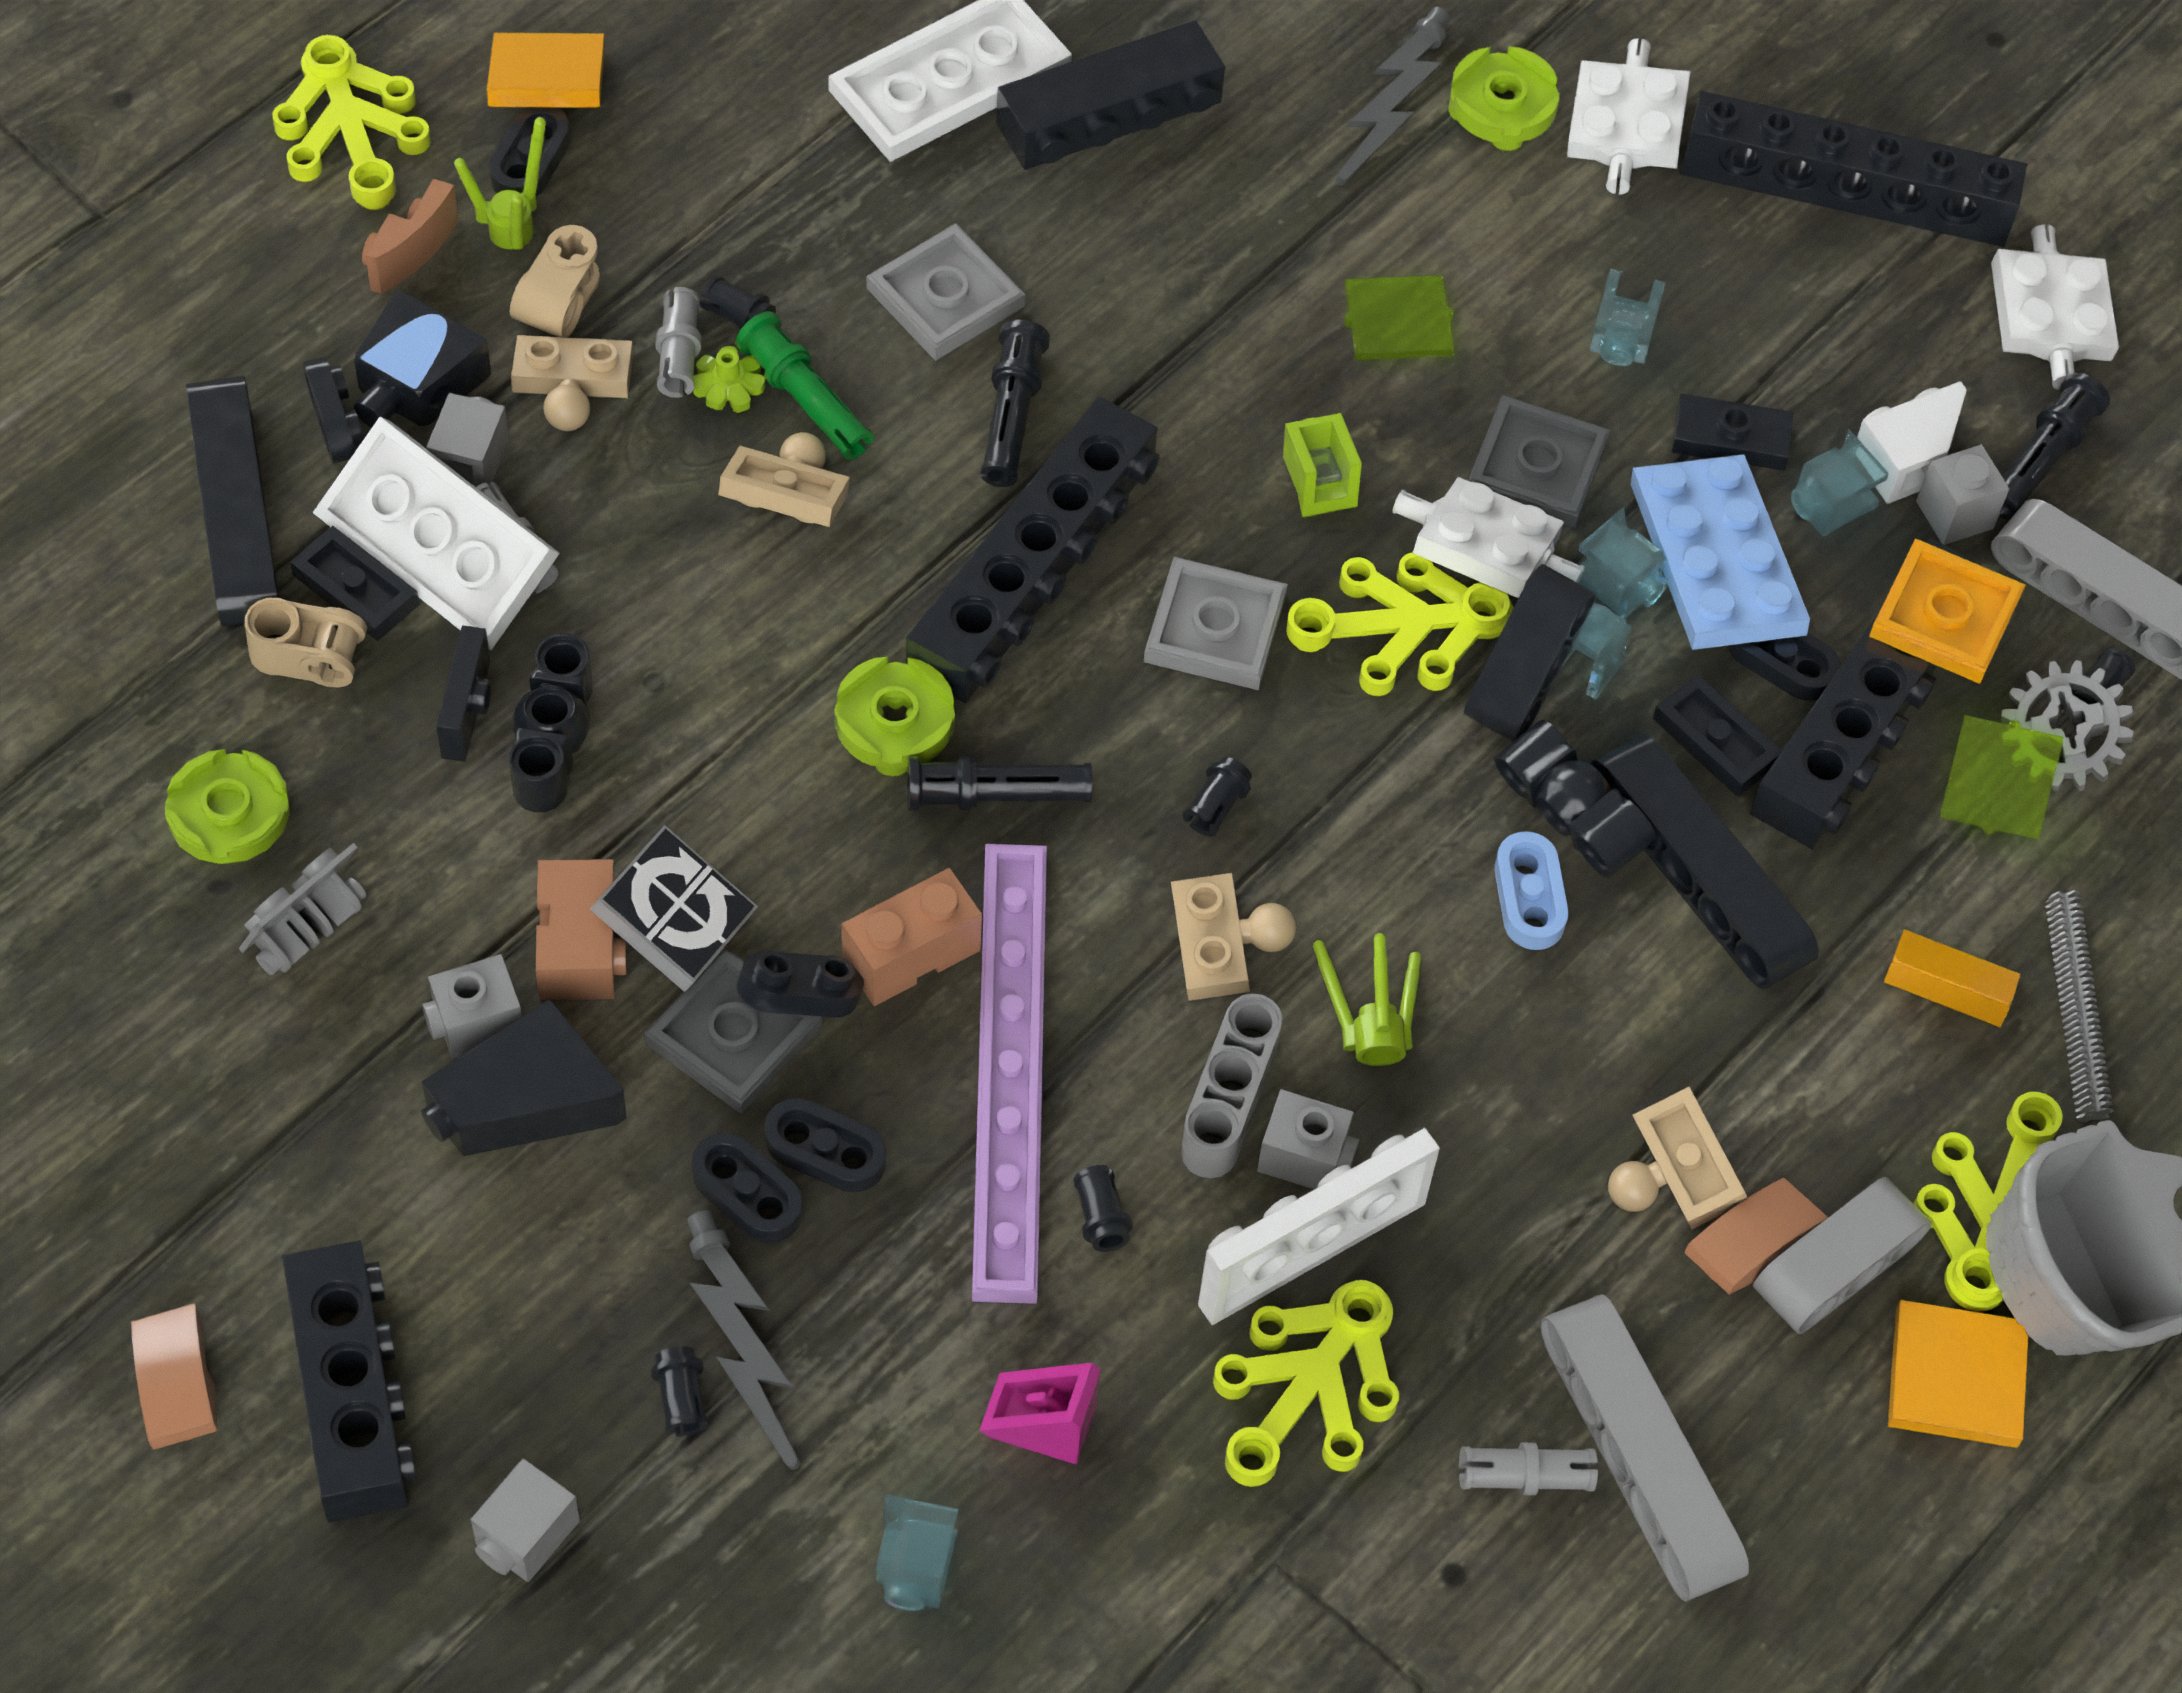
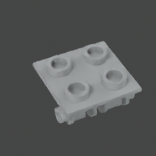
M353 843L339 855L331 848L327 849L302 871L303 875L291 886L295 890L294 893L290 895L282 887L266 899L254 911L255 915L245 923L244 926L250 931V934L239 947V950L244 953L255 943L262 951L256 956V960L264 971L269 975L275 974L278 970L287 972L294 963L308 953L310 950L308 947L314 949L320 944L317 935L298 914L299 912L320 934L329 937L334 932L332 925L336 929L350 916L360 911V902L366 897V892L353 878L343 882L337 875L358 847Z

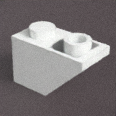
M1961 381L1942 389H1927L1911 401L1893 408L1887 406L1878 408L1863 419L1852 454L1887 504L1919 492L1930 462L1947 456L1967 391Z

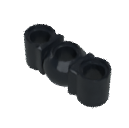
M569 633L554 634L539 644L535 652L536 669L531 673L529 679L531 691L523 695L513 715V731L516 743L509 753L513 795L520 806L534 813L548 812L556 809L563 803L567 795V776L573 768L572 754L579 751L590 729V715L587 711L586 703L593 693L590 653L583 640ZM563 670L573 671L567 674H557V672ZM549 720L560 721L559 723L553 725L542 724ZM536 771L548 772L547 774H544L542 776L529 775L530 773Z
M1540 720L1494 757L1495 765L1507 784L1517 794L1527 799L1533 808L1538 807L1547 822L1557 832L1564 836H1572L1573 847L1582 854L1585 860L1600 875L1610 878L1656 840L1655 831L1641 810L1630 800L1622 798L1621 793L1617 789L1612 790L1603 775L1587 761H1577L1576 749L1569 745L1561 733L1549 722Z

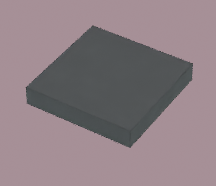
M1502 395L1468 481L1484 484L1493 492L1524 505L1536 506L1546 514L1564 521L1563 525L1575 529L1607 446L1611 430Z
M725 948L687 991L683 992L644 1033V1041L656 1053L742 1114L822 1028V1017L767 1013L748 1005L737 991V981L744 961Z

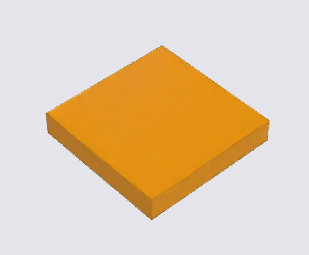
M494 33L487 83L488 106L600 107L605 55L604 34Z
M1915 538L1873 624L1869 637L1980 684L2026 585Z
M1900 1300L1895 1312L1888 1427L2018 1448L2023 1440L2028 1350V1334L2025 1327L2018 1324L2015 1318Z

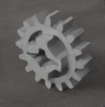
M2075 660L2070 673H2061L2056 661L2049 662L2047 678L2041 679L2032 670L2026 673V680L2030 689L2026 692L2013 687L2009 692V698L2018 708L2002 710L2001 722L2015 726V729L2002 734L2003 746L2019 747L2011 757V764L2014 768L2023 766L2026 763L2032 765L2029 781L2033 784L2038 782L2044 774L2051 776L2052 789L2056 792L2060 791L2064 779H2073L2078 791L2085 790L2086 775L2093 773L2102 782L2107 780L2109 773L2105 762L2108 760L2122 765L2125 760L2126 754L2116 744L2130 743L2133 738V730L2120 726V723L2129 720L2133 716L2132 706L2116 705V702L2123 695V687L2117 684L2105 689L2102 686L2105 670L2102 668L2096 670L2090 678L2083 676L2082 661ZM2072 690L2084 692L2098 703L2088 705L2073 696ZM2048 694L2049 705L2043 714L2031 717V721L2026 722L2033 705L2040 698ZM2061 704H2063L2065 714L2069 715L2071 722L2078 724L2076 736L2074 737V749L2070 746L2069 737H2065L2062 729L2056 728L2058 727ZM2103 731H2108L2106 740L2101 748L2091 757L2087 758L2085 747L2091 738L2103 735ZM2044 747L2050 749L2062 757L2063 763L2049 760L2036 749Z

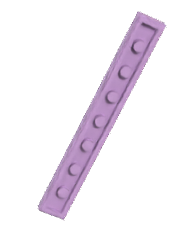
M985 844L972 1302L1037 1304L1047 846Z

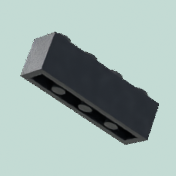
M1197 20L998 86L996 124L1024 170L1044 163H1054L1064 156L1093 146L1106 145L1122 136L1143 129H1153L1163 122L1192 112H1203L1211 106L1221 103L1225 65Z

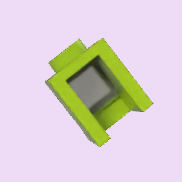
M1338 413L1285 423L1283 459L1298 494L1302 518L1357 507L1362 463L1342 414Z

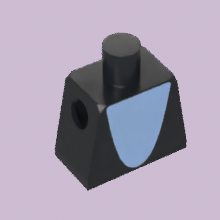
M398 289L356 352L354 363L358 387L363 395L354 404L353 408L359 419L371 428L379 417L389 420L395 412L418 426L430 425L439 418L449 393L466 396L492 374L487 339Z

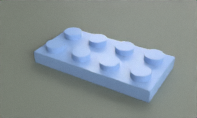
M1745 455L1633 468L1631 487L1692 650L1807 636L1810 617Z

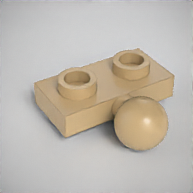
M517 335L511 374L512 392L548 394L543 408L547 421L554 428L561 431L576 430L589 417L590 403L587 396L628 398L633 361L632 341Z
M800 432L789 436L783 442L780 449V457L739 446L720 477L719 496L740 501L749 507H761L789 515L805 523H817L830 527L848 496L850 477L822 469L826 460V451L823 443L813 434Z
M1232 873L1171 882L1188 1001L1250 992L1243 944L1252 943L1262 951L1278 952L1285 949L1294 939L1296 933L1294 916L1286 907L1280 904L1266 903L1260 905L1250 914L1248 919L1239 920Z
M1690 1087L1633 1114L1656 1161L1649 1165L1638 1161H1628L1613 1170L1608 1181V1191L1612 1201L1618 1207L1630 1212L1645 1210L1656 1200L1659 1188L1668 1184L1691 1229H1694L1728 1212L1748 1198Z

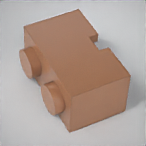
M613 859L538 860L537 908L540 910V926L536 927V978L539 1000L615 999V975H627V942L623 938H615V931L590 910L615 881Z
M947 868L843 922L841 926L842 958L848 960L864 979L863 991L875 1007L916 985L918 977L934 969L939 973L979 952L981 949L982 913L952 870Z

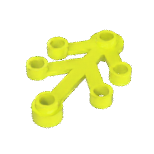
M334 35L319 36L307 45L302 56L301 66L305 75L304 79L287 102L278 105L272 113L276 134L284 140H297L303 137L308 130L306 112L325 89L331 101L302 142L294 145L287 152L289 173L295 180L302 182L312 181L319 177L323 169L321 155L341 130L353 163L349 171L352 197L366 209H382L390 203L396 193L394 171L388 162L375 158L364 125L397 138L399 149L409 155L421 154L429 148L431 144L429 125L420 117L400 115L410 111L416 103L414 85L410 79L404 76H389L357 63L354 50L344 39ZM349 84L382 95L384 108L353 96ZM395 93H404V94H405V95H403V96H401V97L391 96V95H393V94H395ZM288 119L297 120L293 123H284V121ZM413 133L420 134V136L415 138L406 137ZM302 160H310V161H312V162H310V163H308V164H304V165L297 164L298 162H300V161H302Z
M1413 552L1404 555L1399 562L1397 582L1399 585L1378 573L1373 563L1369 560L1355 557L1347 560L1342 566L1339 580L1341 590L1346 595L1354 598H1362L1369 595L1389 609L1335 614L1326 602L1316 598H1305L1297 601L1290 608L1286 632L1289 640L1298 649L1305 652L1318 651L1327 646L1330 640L1334 638L1396 633L1377 655L1365 659L1361 666L1359 677L1361 688L1370 695L1383 696L1393 689L1398 668L1432 629L1454 628L1438 650L1427 651L1422 655L1419 662L1417 677L1420 684L1429 690L1439 691L1451 684L1455 664L1477 639H1493L1500 636L1513 610V604L1507 593L1482 582L1468 588L1436 568L1432 561ZM1419 569L1424 575L1413 576L1406 570ZM1361 574L1367 580L1355 581L1349 575ZM1428 589L1444 600L1446 604L1429 605L1410 592L1418 593ZM1476 612H1486L1491 616H1482ZM1309 627L1317 630L1318 632H1306L1302 629ZM1438 666L1444 669L1445 673L1433 674L1427 668ZM1379 671L1384 673L1387 678L1376 680L1369 673Z
M2028 1092L2019 1096L2014 1102L2007 1117V1129L2013 1141L1994 1194L1973 1158V1144L1965 1135L1957 1132H1949L1942 1135L1932 1152L1934 1166L1941 1173L1953 1176L1981 1227L1974 1247L1953 1212L1955 1198L1952 1192L1945 1186L1939 1184L1926 1185L1919 1191L1914 1201V1205L1932 1222L1931 1228H1934L1951 1260L1944 1274L1946 1290L1957 1304L1966 1309L1988 1311L1997 1307L2003 1301L2002 1292L1997 1288L1989 1263L1990 1253L1986 1248L1987 1226L1991 1222L1990 1215L1997 1209L1998 1204L2003 1202L2004 1197L2011 1189L2017 1172L2027 1162L2029 1157L2036 1152V1148L2039 1145L2054 1139L2062 1124L2063 1115L2061 1108L2047 1094ZM2031 1120L2035 1122L2041 1131L2028 1128L2022 1121ZM1954 1148L1961 1153L1963 1159L1952 1160L1944 1154L1943 1149ZM1927 1199L1936 1200L1943 1206L1944 1211L1933 1212L1925 1206L1924 1201ZM1965 1277H1979L1985 1283L1986 1288L1981 1289L1971 1285Z
M1366 1280L1346 1283L1333 1293L1330 1302L1326 1304L1285 1310L1276 1306L1261 1307L1252 1317L1249 1333L1252 1342L1262 1350L1273 1351L1281 1348L1286 1343L1288 1335L1329 1332L1320 1345L1314 1349L1252 1358L1230 1354L1222 1357L1217 1362L1213 1377L1214 1388L1222 1397L1235 1400L1246 1396L1253 1385L1293 1380L1259 1427L1240 1429L1230 1438L1225 1456V1466L1229 1475L1236 1482L1253 1487L1263 1485L1272 1479L1278 1467L1280 1444L1317 1394L1327 1434L1322 1448L1324 1462L1331 1469L1340 1472L1352 1470L1358 1465L1364 1444L1361 1435L1353 1429L1339 1365L1353 1345L1364 1381L1358 1398V1408L1361 1414L1373 1422L1386 1421L1396 1412L1399 1401L1398 1388L1389 1380L1380 1338L1390 1328L1393 1318V1307L1388 1295L1378 1285ZM1355 1308H1361L1370 1314L1371 1319L1367 1322L1356 1321L1349 1316L1348 1312ZM1265 1321H1272L1279 1325L1281 1332L1276 1335H1266L1259 1329L1258 1325ZM1230 1369L1238 1370L1244 1375L1245 1380L1239 1384H1230L1223 1379L1222 1374ZM1372 1392H1381L1389 1398L1390 1403L1383 1407H1377L1369 1402L1367 1395ZM1337 1441H1345L1353 1447L1354 1453L1347 1457L1339 1456L1332 1450L1331 1445ZM1245 1455H1255L1261 1459L1263 1466L1257 1470H1249L1241 1465L1239 1459Z

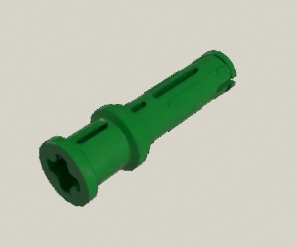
M762 312L750 319L741 328L736 337L735 344L738 350L744 355H751L765 370L764 377L771 387L780 390L785 389L840 450L846 460H854L864 454L868 448L860 440L863 439L868 445H872L874 434L860 422L811 367L812 360L808 349L804 345L794 344L781 329L782 322L774 312Z

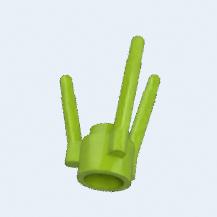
M541 117L537 118L534 122L524 190L521 194L513 190H504L497 193L490 202H487L465 160L457 158L454 162L460 179L475 207L476 220L479 223L488 224L490 239L496 246L503 249L520 250L533 238L532 212L537 208L536 189L546 126L544 118Z
M1377 933L1374 936L1373 958L1375 1003L1362 1006L1359 1009V1017L1353 1020L1326 946L1322 940H1316L1313 943V949L1342 1028L1343 1049L1345 1051L1355 1050L1357 1060L1371 1066L1390 1065L1404 1059L1406 1050L1412 1049L1411 1024L1420 974L1421 954L1415 951L1409 956L1400 1012L1397 1014L1396 1007L1389 1003L1386 937L1382 933Z

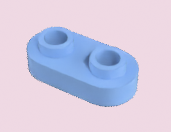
M1534 832L1514 833L1501 843L1494 866L1504 927L1508 936L1519 946L1531 950L1546 949L1555 945L1561 939L1568 919V907L1558 853L1554 845L1540 834ZM1526 866L1532 869L1534 873L1522 874L1516 870V867ZM1537 919L1544 926L1534 927L1527 924L1525 920Z

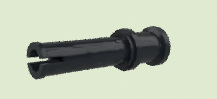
M1011 320L1004 323L1000 328L999 342L1003 348L1000 362L993 367L991 381L997 391L990 423L984 463L980 474H982L981 478L986 483L997 487H1009L1017 482V470L1030 400L1041 389L1043 374L1039 370L1042 354L1049 348L1050 334L1040 324L1028 320Z
M2084 373L2069 374L2061 384V395L2055 403L2045 406L2038 414L2036 420L2037 431L2002 475L2009 487V491L1998 517L2010 520L2030 497L2039 483L2046 477L2048 471L2064 450L2078 447L2086 436L2085 427L2091 419L2102 415L2110 405L2108 391L2094 377ZM2080 392H2085L2084 397L2079 399Z
M918 756L908 757L907 760L908 811H918L921 805L957 804L960 810H970V807H976L977 801L1091 802L1092 800L1091 763H1084V765H976V759H970V756H960L957 762H920Z

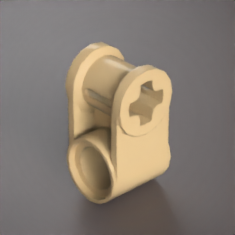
M566 225L554 230L548 236L547 242L531 268L522 276L515 288L510 304V316L512 319L557 337L568 338L572 334L584 307L597 289L600 281L599 268L595 263L598 253L597 242L591 231L582 226Z
M281 598L259 600L249 608L245 615L249 657L253 666L260 672L268 675H281L313 681L327 687H343L352 682L355 668L351 661L356 644L364 640L367 631V625L360 616L342 608H323L290 602ZM271 635H282L278 638H266Z

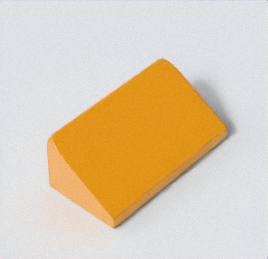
M1904 929L1884 983L2001 1028L2012 1004L2020 974Z

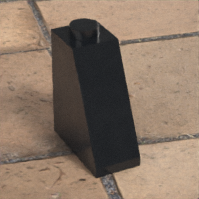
M550 1000L539 1005L422 1081L427 1107L421 1110V1114L425 1123L440 1142H444L449 1138L463 1156L616 1126L627 1119L624 1089Z

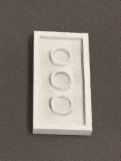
M978 0L829 75V91L891 162L996 108L998 86L1072 62V54L1024 0Z
M382 417L378 418L313 511L327 525L336 527L416 589L420 599L459 630H461L462 625L486 628L489 650L493 649L560 554L394 423Z
M1426 1128L1406 1139L1403 1135L1389 1138L1378 1146L1372 1153L1371 1158L1352 1169L1349 1165L1340 1166L1328 1173L1319 1182L1317 1189L1299 1199L1294 1195L1284 1197L1273 1204L1260 1221L1245 1229H1242L1240 1226H1234L1219 1234L1210 1243L1206 1252L1198 1302L1199 1308L1211 1325L1218 1323L1424 1206L1440 1149Z

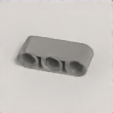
M1253 993L1242 995L1232 1001L1228 1007L1186 1114L1181 1157L1189 1171L1199 1177L1210 1179L1221 1177L1229 1172L1236 1163L1276 1058L1282 1015L1280 1008L1275 1002L1264 995ZM1244 1029H1255L1261 1032L1264 1036L1258 1038H1250L1241 1034L1239 1031ZM1228 1080L1236 1081L1243 1085L1244 1088L1232 1091L1221 1087L1219 1083ZM1212 1133L1222 1137L1224 1142L1209 1144L1200 1140L1198 1136Z
M1888 1177L1880 1178L1773 1260L1756 1278L1753 1288L1797 1334H1802L1909 1252L1926 1235L1932 1226V1222Z

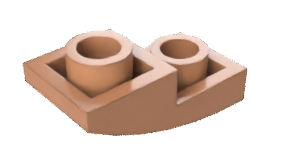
M433 179L422 199L416 198L412 202L407 219L388 214L378 233L373 232L369 235L363 248L362 263L367 266L371 291L382 294L400 284L421 268L450 236L459 221L453 184Z
M1783 1177L1754 1193L1718 1218L1688 1244L1684 1253L1730 1295L1754 1283L1760 1273L1773 1260L1829 1217Z
M193 1303L132 1321V1344L138 1391L148 1442L152 1449L155 1450L218 1431L215 1383L206 1367L204 1321L196 1304Z

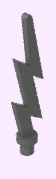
M1433 7L1426 18L1419 19L1412 30V37L1376 69L1374 74L1398 77L1349 121L1347 127L1374 128L1337 174L1335 182L1338 185H1344L1414 113L1394 110L1438 70L1442 62L1418 60L1430 49L1439 48L1446 37L1444 29L1450 20V15L1443 8Z
M699 1211L687 1219L693 1236L689 1247L694 1259L704 1260L722 1287L696 1283L690 1284L745 1362L720 1357L716 1358L789 1469L796 1470L800 1466V1460L760 1383L792 1389L794 1387L737 1307L770 1310L728 1253L727 1249L730 1247V1242L724 1230L717 1229L711 1211Z

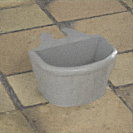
M2107 1120L2098 1122L2097 1126L2089 1125L2078 1129L2077 1133L2069 1132L2057 1136L2055 1141L2048 1140L2036 1148V1152L2029 1157L2027 1162L2017 1172L2013 1185L2004 1197L2003 1202L1998 1204L1997 1209L1990 1215L1991 1222L1987 1226L1986 1248L1990 1253L1989 1263L1997 1288L2002 1292L2004 1302L2018 1324L2025 1327L2026 1333L2036 1343L2046 1350H2052L2056 1355L2069 1356L2101 1351L2112 1352L2125 1348L2146 1346L2182 1333V1220L2178 1217L2173 1202L2175 1192L2179 1187H2182L2181 1156L2139 1149L2122 1136L2115 1123Z

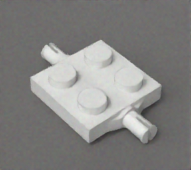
M1633 39L1629 42L1626 64L1581 61L1567 157L1596 160L1610 166L1606 188L1613 194L1616 193L1618 177H1621L1619 194H1625L1629 191L1632 168L1657 166L1677 169L1690 71L1647 67L1651 45L1644 39L1641 42L1640 55H1637L1638 39Z
M2045 224L2036 226L2031 231L2034 252L1998 249L1991 262L2003 352L2031 354L2048 360L2051 367L2052 386L2059 390L2068 375L2075 373L2074 361L2082 359L2112 361L2119 349L2106 260L2060 254L2057 252L2054 227L2048 225L2045 230Z
M1458 477L1445 497L1434 501V503L1409 494L1405 490H1401L1395 501L1392 513L1400 514L1423 524V528L1418 534L1415 543L1414 554L1512 596L1520 597L1531 575L1541 564L1547 565L1579 583L1582 577L1584 566L1577 565L1553 554L1554 545L1559 539L1564 521L1546 514L1536 506L1524 505L1495 493L1484 484L1469 482Z

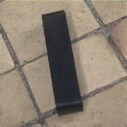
M245 375L186 384L213 586L221 627L245 623L247 611L257 601L265 598H279Z
M1639 734L1590 763L1603 775L1612 790L1617 789L1621 793L1622 798H1626L1635 804L1649 820L1655 831L1656 840L1644 851L1754 985L1761 989H1767L1818 958V943L1806 921L1651 736Z

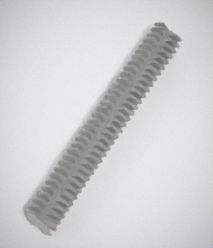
M2076 890L2067 893L2058 891L2053 893L2049 900L2045 901L2047 904L2045 908L2048 911L2046 914L2049 918L2047 921L2050 924L2048 928L2051 931L2049 935L2051 936V948L2054 951L2052 952L2054 956L2053 962L2055 963L2054 968L2057 971L2055 975L2058 978L2056 979L2058 983L2057 989L2059 990L2058 995L2061 998L2059 1002L2062 1005L2060 1006L2062 1010L2061 1016L2063 1017L2062 1023L2064 1024L2063 1029L2066 1032L2064 1036L2067 1039L2065 1043L2068 1046L2066 1047L2068 1051L2067 1057L2069 1058L2068 1064L2070 1065V1077L2073 1080L2071 1084L2074 1087L2072 1091L2075 1094L2073 1098L2076 1101L2074 1102L2077 1108L2075 1112L2078 1115L2076 1119L2084 1123L2090 1120L2109 1118L2108 1114L2114 1112V1110L2108 1108L2113 1104L2111 1101H2107L2112 1097L2106 1094L2110 1092V1088L2105 1087L2109 1085V1081L2104 1080L2108 1078V1074L2103 1073L2107 1071V1068L2102 1066L2106 1064V1061L2101 1059L2105 1057V1054L2100 1052L2104 1050V1047L2099 1045L2103 1043V1040L2098 1039L2102 1036V1033L2096 1032L2101 1029V1026L2095 1025L2100 1020L2095 1018L2099 1015L2097 1011H2094L2098 1009V1006L2093 1004L2097 1002V999L2093 998L2096 992L2090 991L2095 986L2089 984L2094 979L2089 977L2093 975V972L2088 970L2092 968V965L2087 964L2091 959L2085 957L2090 952L2085 950L2089 948L2085 944L2088 939L2082 937L2087 934L2085 930H2082L2086 926L2081 923L2085 919L2079 917L2084 914L2082 910H2079L2083 908L2079 904L2082 899L2077 897L2080 893Z

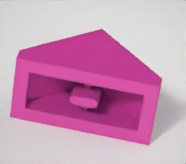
M1083 1363L999 1373L979 1431L989 1438L1077 1465L1097 1406L1101 1369L1094 1363Z

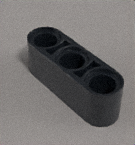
M1541 564L1531 575L1518 598L1466 702L1464 714L1512 742L1530 729L1593 607L1596 593L1547 565Z

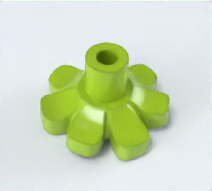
M734 346L722 347L717 353L716 359L709 355H704L696 363L698 374L693 376V394L699 398L706 397V405L712 409L722 410L726 402L729 401L734 412H744L750 408L751 398L749 395L758 396L764 392L765 377L760 375L761 366L752 356L739 360L738 350Z

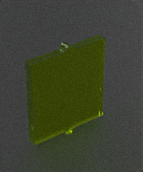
M1442 275L1345 279L1344 288L1348 312L1345 314L1344 325L1351 329L1355 360L1453 356L1454 345L1450 323L1453 320L1454 311L1447 307Z
M1965 715L1940 818L1981 827L1986 835H1992L1995 831L2039 841L2064 737L2021 728L2017 720H2012L2009 724H2003Z

